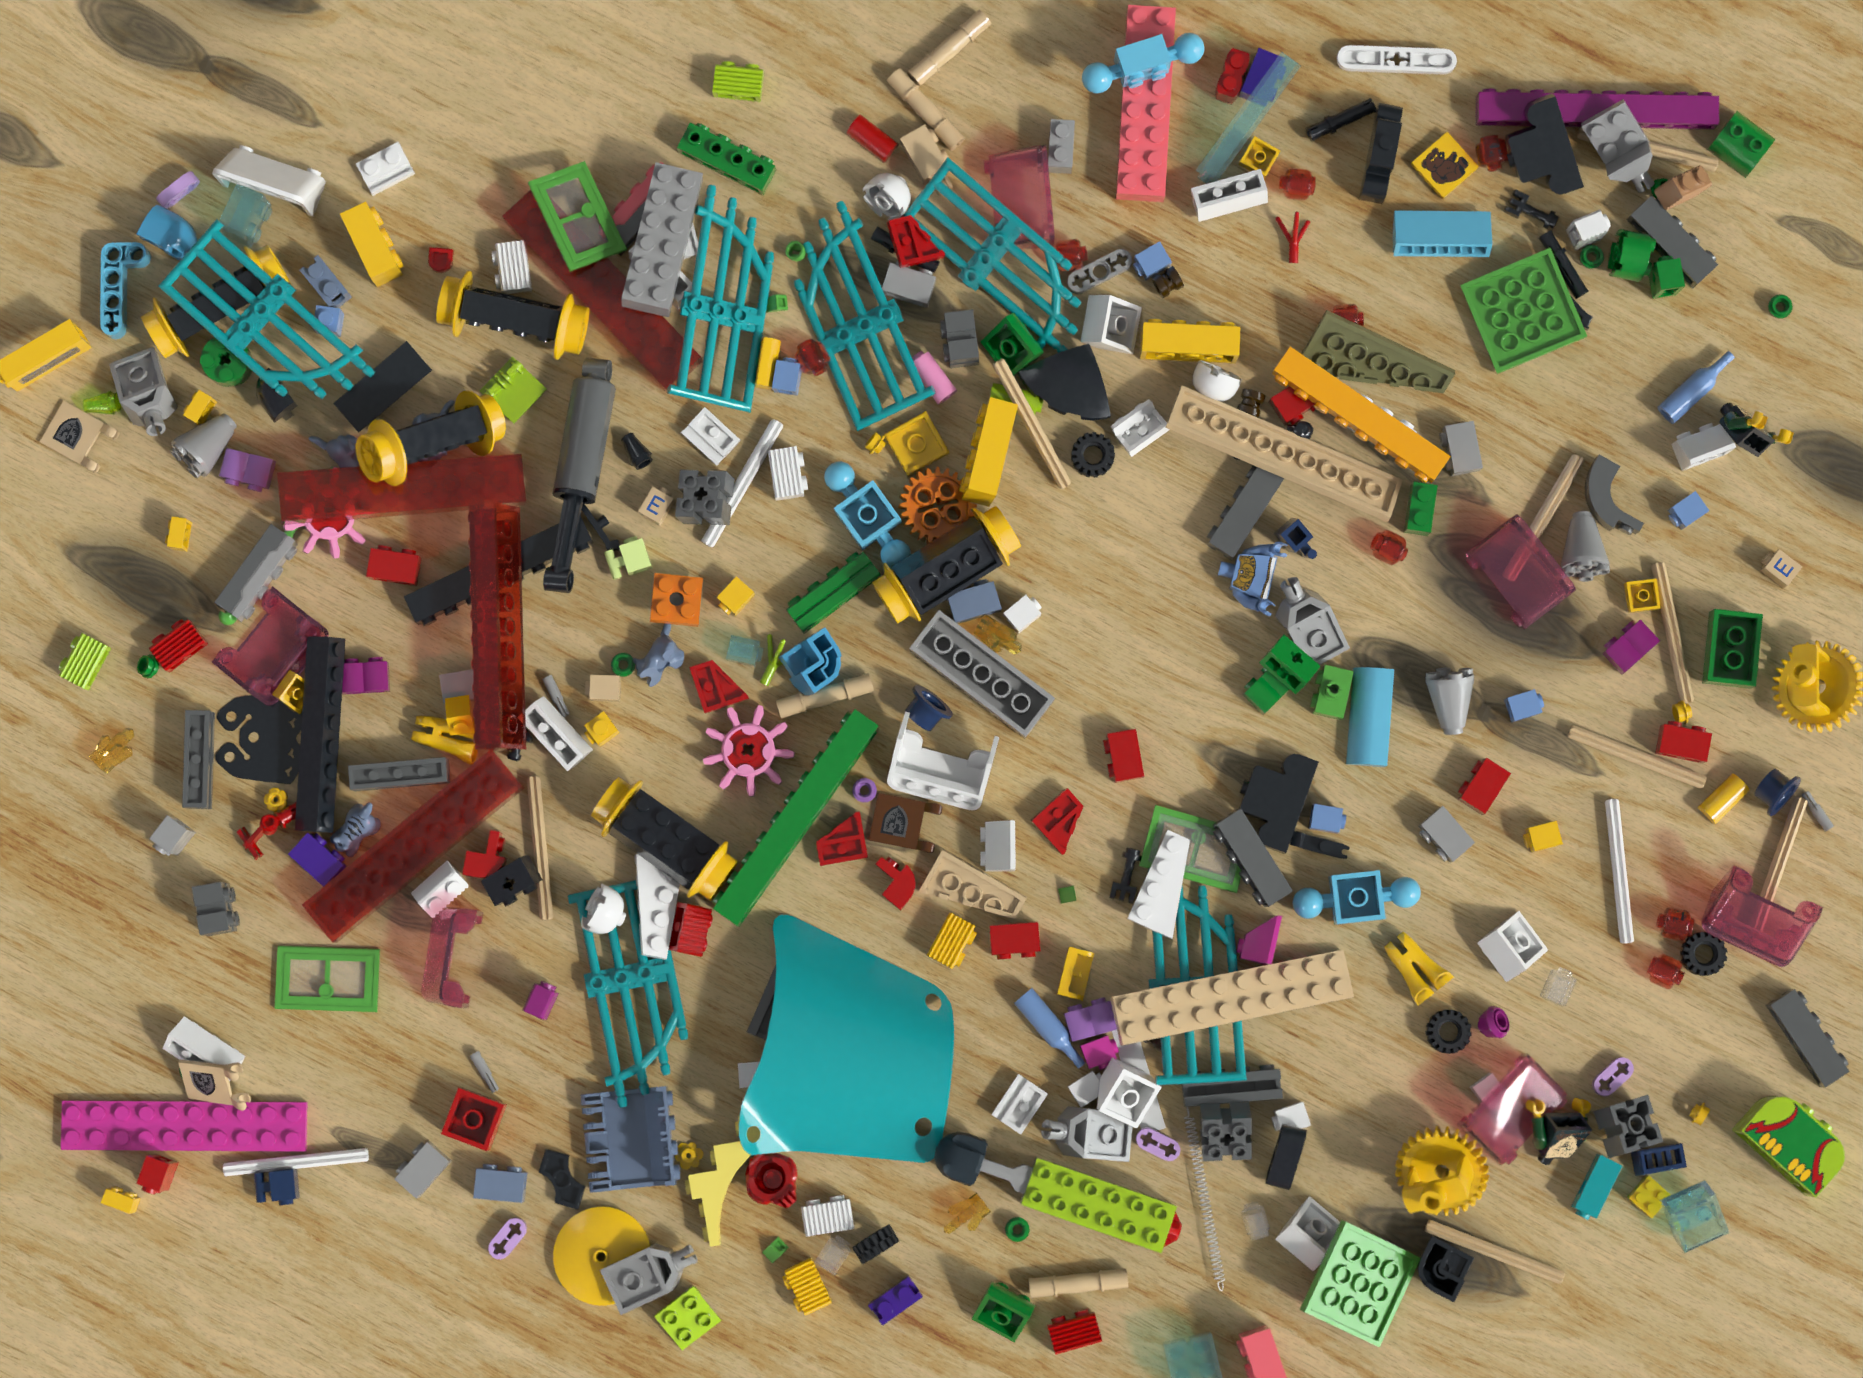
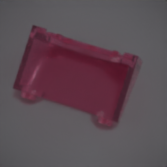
M1036 145L988 155V160H984V172L990 176L992 195L1054 247V221L1046 145ZM993 209L994 227H996L1003 216ZM1022 233L1014 242L1020 249L1039 248Z
M1518 514L1512 516L1465 553L1469 566L1473 570H1483L1512 607L1513 615L1510 617L1519 628L1522 626L1524 630L1576 591L1570 578Z
M273 586L264 595L261 603L263 610L267 613L237 650L233 647L221 649L212 661L214 665L244 690L268 706L278 701L272 694L288 671L291 670L300 675L304 670L307 636L328 637L329 635L328 630Z
M1733 865L1712 890L1701 924L1703 929L1708 934L1779 967L1789 965L1820 918L1823 907L1810 901L1799 903L1795 912L1751 892L1753 885L1751 875Z
M446 907L439 911V914H435V918H432L421 994L427 1002L469 1009L471 996L464 994V990L459 982L449 981L456 933L468 934L476 924H482L484 912Z
M1521 1053L1514 1061L1515 1068L1510 1067L1508 1073L1471 1110L1473 1114L1470 1113L1467 1117L1464 1116L1456 1124L1461 1130L1469 1134L1468 1136L1472 1140H1476V1143L1499 1165L1504 1163L1509 1165L1518 1156L1516 1151L1533 1133L1531 1118H1534L1533 1112L1526 1109V1101L1528 1099L1534 1101L1535 1104L1536 1098L1545 1103L1546 1107L1541 1117L1545 1113H1552L1555 1109L1559 1111L1568 1101L1565 1098L1567 1093L1528 1053Z

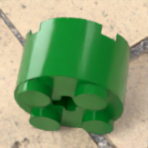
M1619 229L1615 236H1619L1617 243L1612 242L1609 251L1608 269H1612V272L1608 274L1611 277L1640 282L1644 276L1650 275L1652 263L1649 262L1650 254L1655 249L1656 239L1651 238L1648 234Z
M215 337L206 343L201 352L200 364L203 371L220 386L231 387L241 385L247 381L252 373L250 368ZM246 347L244 351L252 357L251 351ZM225 358L231 360L229 365L223 362Z

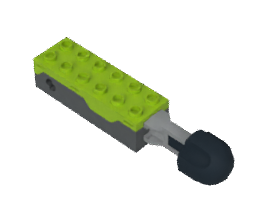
M954 1132L948 1134L940 1140L935 1149L934 1159L936 1166L945 1177L967 1186L975 1183L980 1171L1010 1181L1015 1191L1023 1193L1020 1201L1021 1205L1158 1253H1162L1164 1247L1177 1241L1180 1235L1182 1223L1176 1213L1177 1206L1169 1202L1039 1157H1035L1032 1167L1022 1164L1011 1168L985 1159L988 1145L986 1140L968 1133Z

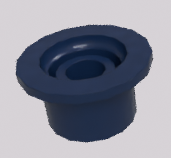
M920 685L914 686L912 690L916 697L905 709L906 712L910 713L909 718L923 729L931 731L941 718L950 719L953 716L948 705L936 694Z
M1775 768L1760 782L1754 795L1769 806L1767 814L1774 816L1793 796L1801 782V778L1795 776L1790 780Z

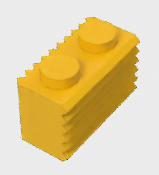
M949 912L927 956L953 969L954 965L959 967L966 955L962 953L965 945L971 946L977 935V932L973 931L975 925Z
M812 1257L784 1270L786 1275L782 1276L787 1289H793L796 1298L793 1299V1302L798 1312L803 1311L804 1315H807L832 1303Z

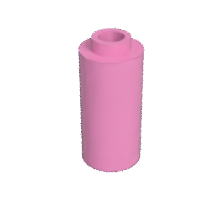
M920 351L912 357L925 388L932 385L935 389L936 394L932 395L938 405L957 392L955 386L929 352L923 353V351Z

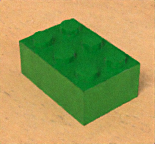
M1722 609L1709 611L1702 684L1746 689L1756 687L1763 614Z

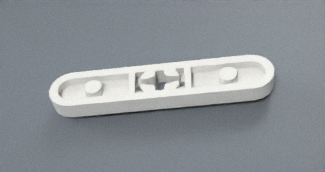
M1348 45L1341 48L1337 54V64L1345 71L1444 75L1452 72L1457 63L1454 52L1449 49ZM1395 54H1398L1400 59L1409 60V62L1401 61L1396 66L1394 61H1384V59H1392Z

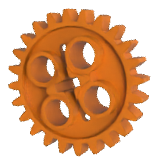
M939 467L935 468L934 473L927 468L925 476L919 471L916 474L917 480L911 477L908 480L911 486L905 485L903 487L907 494L899 496L901 500L905 501L898 506V508L905 510L900 515V518H907L906 523L903 525L904 527L912 526L910 535L915 532L919 533L918 541L926 537V543L929 544L932 539L936 540L974 516L970 510L976 508L977 504L961 500L963 492H960L959 488L962 479L957 480L958 472L950 476L949 468H946L943 473L940 472ZM948 487L951 491V496H943L940 488ZM918 493H925L928 496V502H920L917 496ZM951 500L958 501L957 504L944 505L940 510L932 508L922 513L917 511L918 509L932 507L935 502L941 505ZM947 510H954L958 515V519H950L947 515ZM926 515L934 518V526H929L925 523L924 517Z

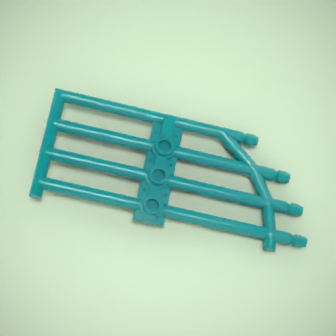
M947 157L902 217L911 215L919 223V227L928 233L934 245L939 250L942 249L945 257L961 269L958 277L964 284L971 287L974 291L982 287L1008 311L1015 313L1021 322L1039 336L1037 342L1042 349L1047 343L1054 350H1057L1058 353L1068 350L1051 334L1056 323L1065 327L1066 331L1072 335H1075L1078 331V328L1060 313L1061 297L1068 300L1069 304L1075 308H1078L1081 304L1079 298L1073 296L1072 292L1061 284L1057 263H1059L1063 269L1069 271L1073 265ZM949 171L1003 216L996 227L942 182ZM935 189L989 234L982 245L928 200ZM921 207L975 252L968 263L914 217ZM1021 233L1044 252L1049 273L1014 244ZM1007 251L1052 288L1051 304L1000 261ZM993 269L1049 315L1044 328L986 279Z
M708 185L704 207L697 205L695 209V214L702 216L692 288L691 292L684 291L680 305V315L686 316L687 320L677 385L670 384L667 393L751 413L774 253L766 252L765 264L763 265L754 247L755 228L757 226L756 218L749 217L747 221L748 229L746 234H744L734 224L737 199L729 198L727 203L728 210H726V216L723 217L713 211L716 186ZM712 221L724 227L713 298L700 295ZM732 236L743 246L735 303L722 300ZM751 262L761 280L757 309L744 306ZM696 319L709 322L699 391L686 388ZM718 325L731 327L721 396L708 393ZM741 330L753 333L743 401L730 398Z
M839 201L836 203V206L841 214L840 217L845 228L834 236L831 229H829L827 220L825 218L818 220L819 227L823 231L822 234L827 244L820 256L817 257L810 241L803 243L812 272L807 290H805L801 279L795 280L794 286L796 291H798V296L854 426L859 431L936 394L932 385L927 388L924 387L898 327V323L904 321L895 299L887 301L857 232L858 229L863 227L861 219L858 218L853 221L849 212H847L845 203ZM848 236L879 306L867 312L838 247ZM831 255L858 315L846 322L823 271ZM818 284L837 325L824 332L813 306ZM888 328L916 390V393L906 398L901 393L876 335ZM867 338L895 400L894 404L882 408L855 345ZM847 349L874 411L873 414L861 418L834 355Z
M218 219L212 223L158 285L162 291L282 397L288 391L282 384H279V381H295L303 383L317 397L323 399L327 393L313 379L330 375L335 381L340 383L344 389L350 391L354 385L339 371L340 368L349 362H352L370 378L375 374L373 368L358 356L363 351L359 345L355 344L350 349L291 296L296 289L279 274L272 279L219 231L224 224ZM212 238L266 285L257 297L204 250ZM196 257L203 261L250 304L241 315L188 268ZM180 275L234 322L226 333L220 330L171 286ZM286 303L343 355L330 363L277 316V311ZM270 321L320 367L308 371L301 370L263 336L260 331ZM252 340H255L288 371L265 370L244 349Z
M1183 886L1181 887L1176 916L1180 978H1165L1162 935L1152 930L1156 979L1148 980L1149 989L1214 976L1210 929L1226 945L1228 973L1238 971L1232 914L1225 915L1224 925L1226 928L1224 930L1209 914L1206 886H1198L1199 906L1183 897ZM1185 910L1200 918L1204 976L1190 977ZM1242 1021L1232 1023L1236 1071L1222 1072L1218 1026L1208 1028L1212 1073H1197L1194 1031L1184 1033L1188 1074L1173 1075L1170 1036L1161 1037L1163 1075L1156 1076V1085L1246 1081Z
M636 880L609 887L618 893L625 894L638 963L624 965L618 932L615 927L612 931L608 932L615 968L600 971L593 933L582 928L591 973L584 974L588 998L596 997L612 1074L605 1077L606 1087L614 1085L617 1103L620 1108L627 1106L623 1080L637 1074V1079L640 1083L639 1089L641 1094H649L650 1088L647 1083L646 1068L657 1056L661 1064L660 1069L663 1076L670 1074L671 1069L670 1064H668L669 1059L666 1046L676 1026L679 1029L678 1035L680 1040L688 1039V1030L686 1029L687 1025L671 950H668L667 959L665 960L658 958L648 960L647 956L641 955L640 918L634 890H638ZM595 889L567 895L569 904L577 903L580 922L582 916L585 918L588 916V911L585 910L586 901L590 899ZM667 981L673 1012L664 1030H662L653 984ZM643 986L655 1040V1046L644 1057L629 989ZM620 992L634 1059V1065L622 1071L620 1069L606 1000V994Z

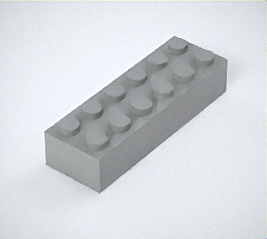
M655 162L621 298L622 307L665 317L670 316L695 209L703 183V173Z
M938 610L909 648L911 653L1024 739L1055 700L1052 695L940 610Z

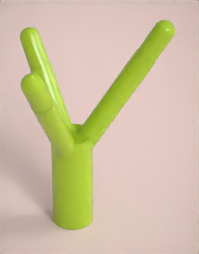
M771 634L767 635L768 666L760 680V683L769 686L776 669L783 664L778 659L785 644V639H781L773 657Z

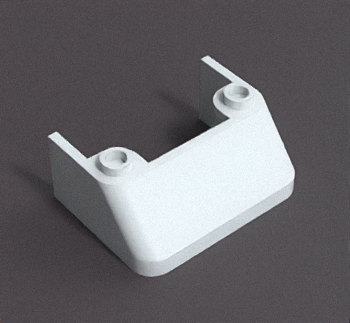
M905 711L887 778L888 785L900 792L966 810H977L980 808L999 737H994L990 752L974 750L970 753L968 760L922 748L923 739L920 734L906 729L910 713Z

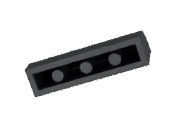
M408 341L373 369L375 374L371 378L365 376L350 391H347L333 403L358 433L432 371Z

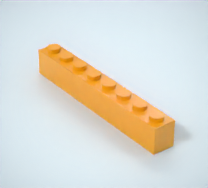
M1291 346L1272 372L1277 383L1284 387L1287 385L1295 390L1294 394L1305 401L1308 398L1315 403L1314 407L1323 414L1328 412L1334 416V421L1344 428L1348 426L1353 429L1356 437L1364 442L1369 440L1375 444L1374 448L1379 453L1385 456L1388 453L1395 458L1394 462L1403 469L1410 468L1415 472L1414 476L1424 483H1427V481L1432 483L1451 457Z

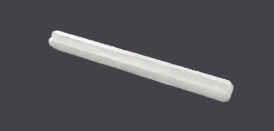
M772 419L736 479L733 497H727L726 502L732 507L731 516L783 428V424L775 419ZM710 524L702 538V542L709 547H714L726 525Z
M1608 799L1605 801L1619 939L1620 943L1625 944L1632 943L1634 936L1620 806L1618 799Z
M367 1148L229 1162L223 1164L224 1176L364 1162L369 1160V1152Z

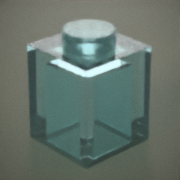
M731 635L726 660L756 667V663L762 660L764 648L760 647V641Z

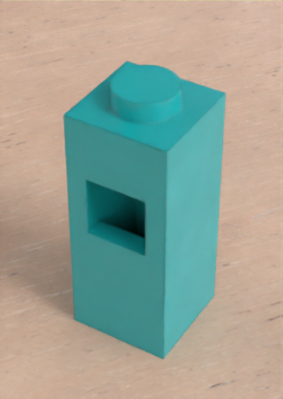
M1596 1154L1571 1207L1577 1209L1576 1215L1586 1220H1589L1590 1216L1598 1218L1622 1165L1600 1154Z

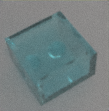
M236 184L219 220L224 224L220 231L226 237L252 247L253 243H257L262 233L260 228L263 222L268 221L271 215V203L263 194Z
M1705 1180L1660 1200L1665 1215L1669 1220L1668 1223L1673 1237L1684 1253L1729 1233L1716 1194Z
M1211 1332L1189 1336V1342H1186L1184 1338L1162 1343L1170 1378H1222Z

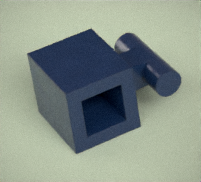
M1298 518L1289 519L1274 533L1280 542L1288 544V546H1284L1288 552L1296 553L1299 550L1304 558H1316V550L1312 549L1307 543L1313 538V535Z
M297 1169L269 1172L270 1182H264V1172L254 1173L256 1203L266 1202L265 1192H271V1202L278 1201L279 1206L294 1204L293 1199L300 1198Z

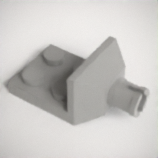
M1624 99L1581 123L1583 130L1603 160L1607 176L1610 180L1623 182L1631 180L1638 193L1645 192L1644 184L1647 189L1654 185V180L1647 172L1653 156L1650 142Z
M155 347L110 363L109 366L119 402L132 424L146 427V432L150 436H158L156 426H158L160 434L164 433L166 427L163 420L168 418L178 408V405L167 387Z
M1297 577L1288 578L1289 586L1286 581L1281 583L1280 587L1286 599L1282 600L1275 616L1286 628L1291 640L1299 648L1312 657L1319 665L1350 649L1330 605L1317 592L1302 589Z
M1068 1106L1058 1117V1121L1045 1120L1042 1124L1043 1128L1052 1129L1051 1131L1041 1130L1042 1137L1047 1140L1056 1139L1057 1146L1065 1156L1129 1162L1133 1126L1104 1114L1097 1109Z
M655 1243L642 1251L601 1269L600 1271L620 1315L676 1289L683 1273L682 1269L698 1262L696 1254L684 1258V1256L694 1252L692 1246L687 1245L685 1248L674 1251L671 1248Z

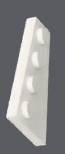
M1170 830L1166 831L1127 918L1170 939L1173 938L1189 839Z
M636 854L634 858L637 873L636 886L638 887L641 955L665 960L668 955L680 884Z

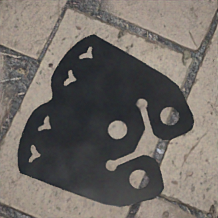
M273 693L237 697L220 709L217 713V719L227 731L236 730L246 719V715L250 714L252 716V719L248 720L240 729V746L250 755V759L245 760L244 755L234 743H226L215 755L217 763L230 775L237 778L291 784L299 771L300 745L296 737L301 731L302 712L298 714L274 697ZM230 711L235 712L237 715L234 722H229L226 719V715ZM295 718V721L293 722L294 728H292V725L289 723V721H292ZM252 732H256L259 735V740L255 743L250 742L248 738ZM291 749H293V753H292V754H293L294 758H292L290 755H288V753L291 751ZM227 752L235 754L233 762L229 763L225 760ZM290 767H292V770L289 772L290 775L288 777L285 770H288Z

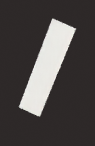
M1113 1030L1112 1033L1119 1050L1118 1054L1121 1062L1150 1075L1141 1042L1120 1046L1118 1032ZM1157 1096L1140 1122L1141 1129L1148 1127L1158 1131L1166 1128Z

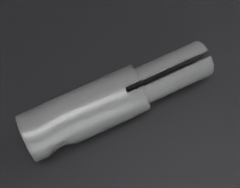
M549 675L543 678L542 681L560 714L566 717V713L568 716L569 711L553 676Z
M1806 791L1803 793L1802 797L1807 800L1810 811L1823 827V830L1826 832L1834 827L1810 792Z
M477 1051L470 1055L472 1062L491 1092L498 1091L499 1087L493 1079L492 1073L482 1058L481 1053Z

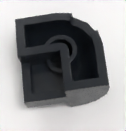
M259 377L256 384V396L275 423L280 418L287 421L294 416L291 410L298 405L289 393L284 397L280 396L275 392V389H272Z
M1431 1236L1419 1261V1277L1423 1285L1429 1290L1454 1303L1465 1282L1464 1278L1474 1257Z

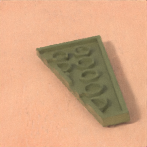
M1328 310L1324 313L1302 352V355L1341 380L1377 384L1378 382L1390 384L1392 387L1407 386L1414 387L1415 390L1444 394L1455 375L1454 369Z

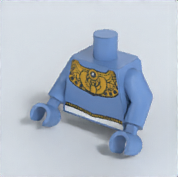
M1278 541L1274 544L1257 545L1245 549L1242 554H1238L1235 564L1221 561L1218 575L1231 578L1229 589L1232 590L1233 596L1243 607L1260 611L1266 616H1271V613L1266 611V608L1269 605L1275 606L1273 602L1268 600L1278 558L1275 555L1283 558L1286 557V553H1280V548L1288 546V544Z

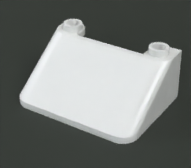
M240 145L239 148H233L213 169L212 174L223 187L228 188L230 182L286 200L302 206L305 212L312 217L315 214L326 183L324 178L320 177L321 172L308 168L305 171L254 154L253 149Z

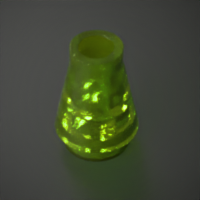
M112 391L83 400L85 413L114 415L121 410L118 395Z

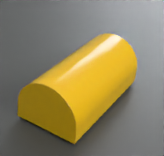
M768 337L762 339L755 388L772 389L776 360H778L781 345L780 340Z
M1732 773L1697 808L1715 825L1750 789L1742 779Z

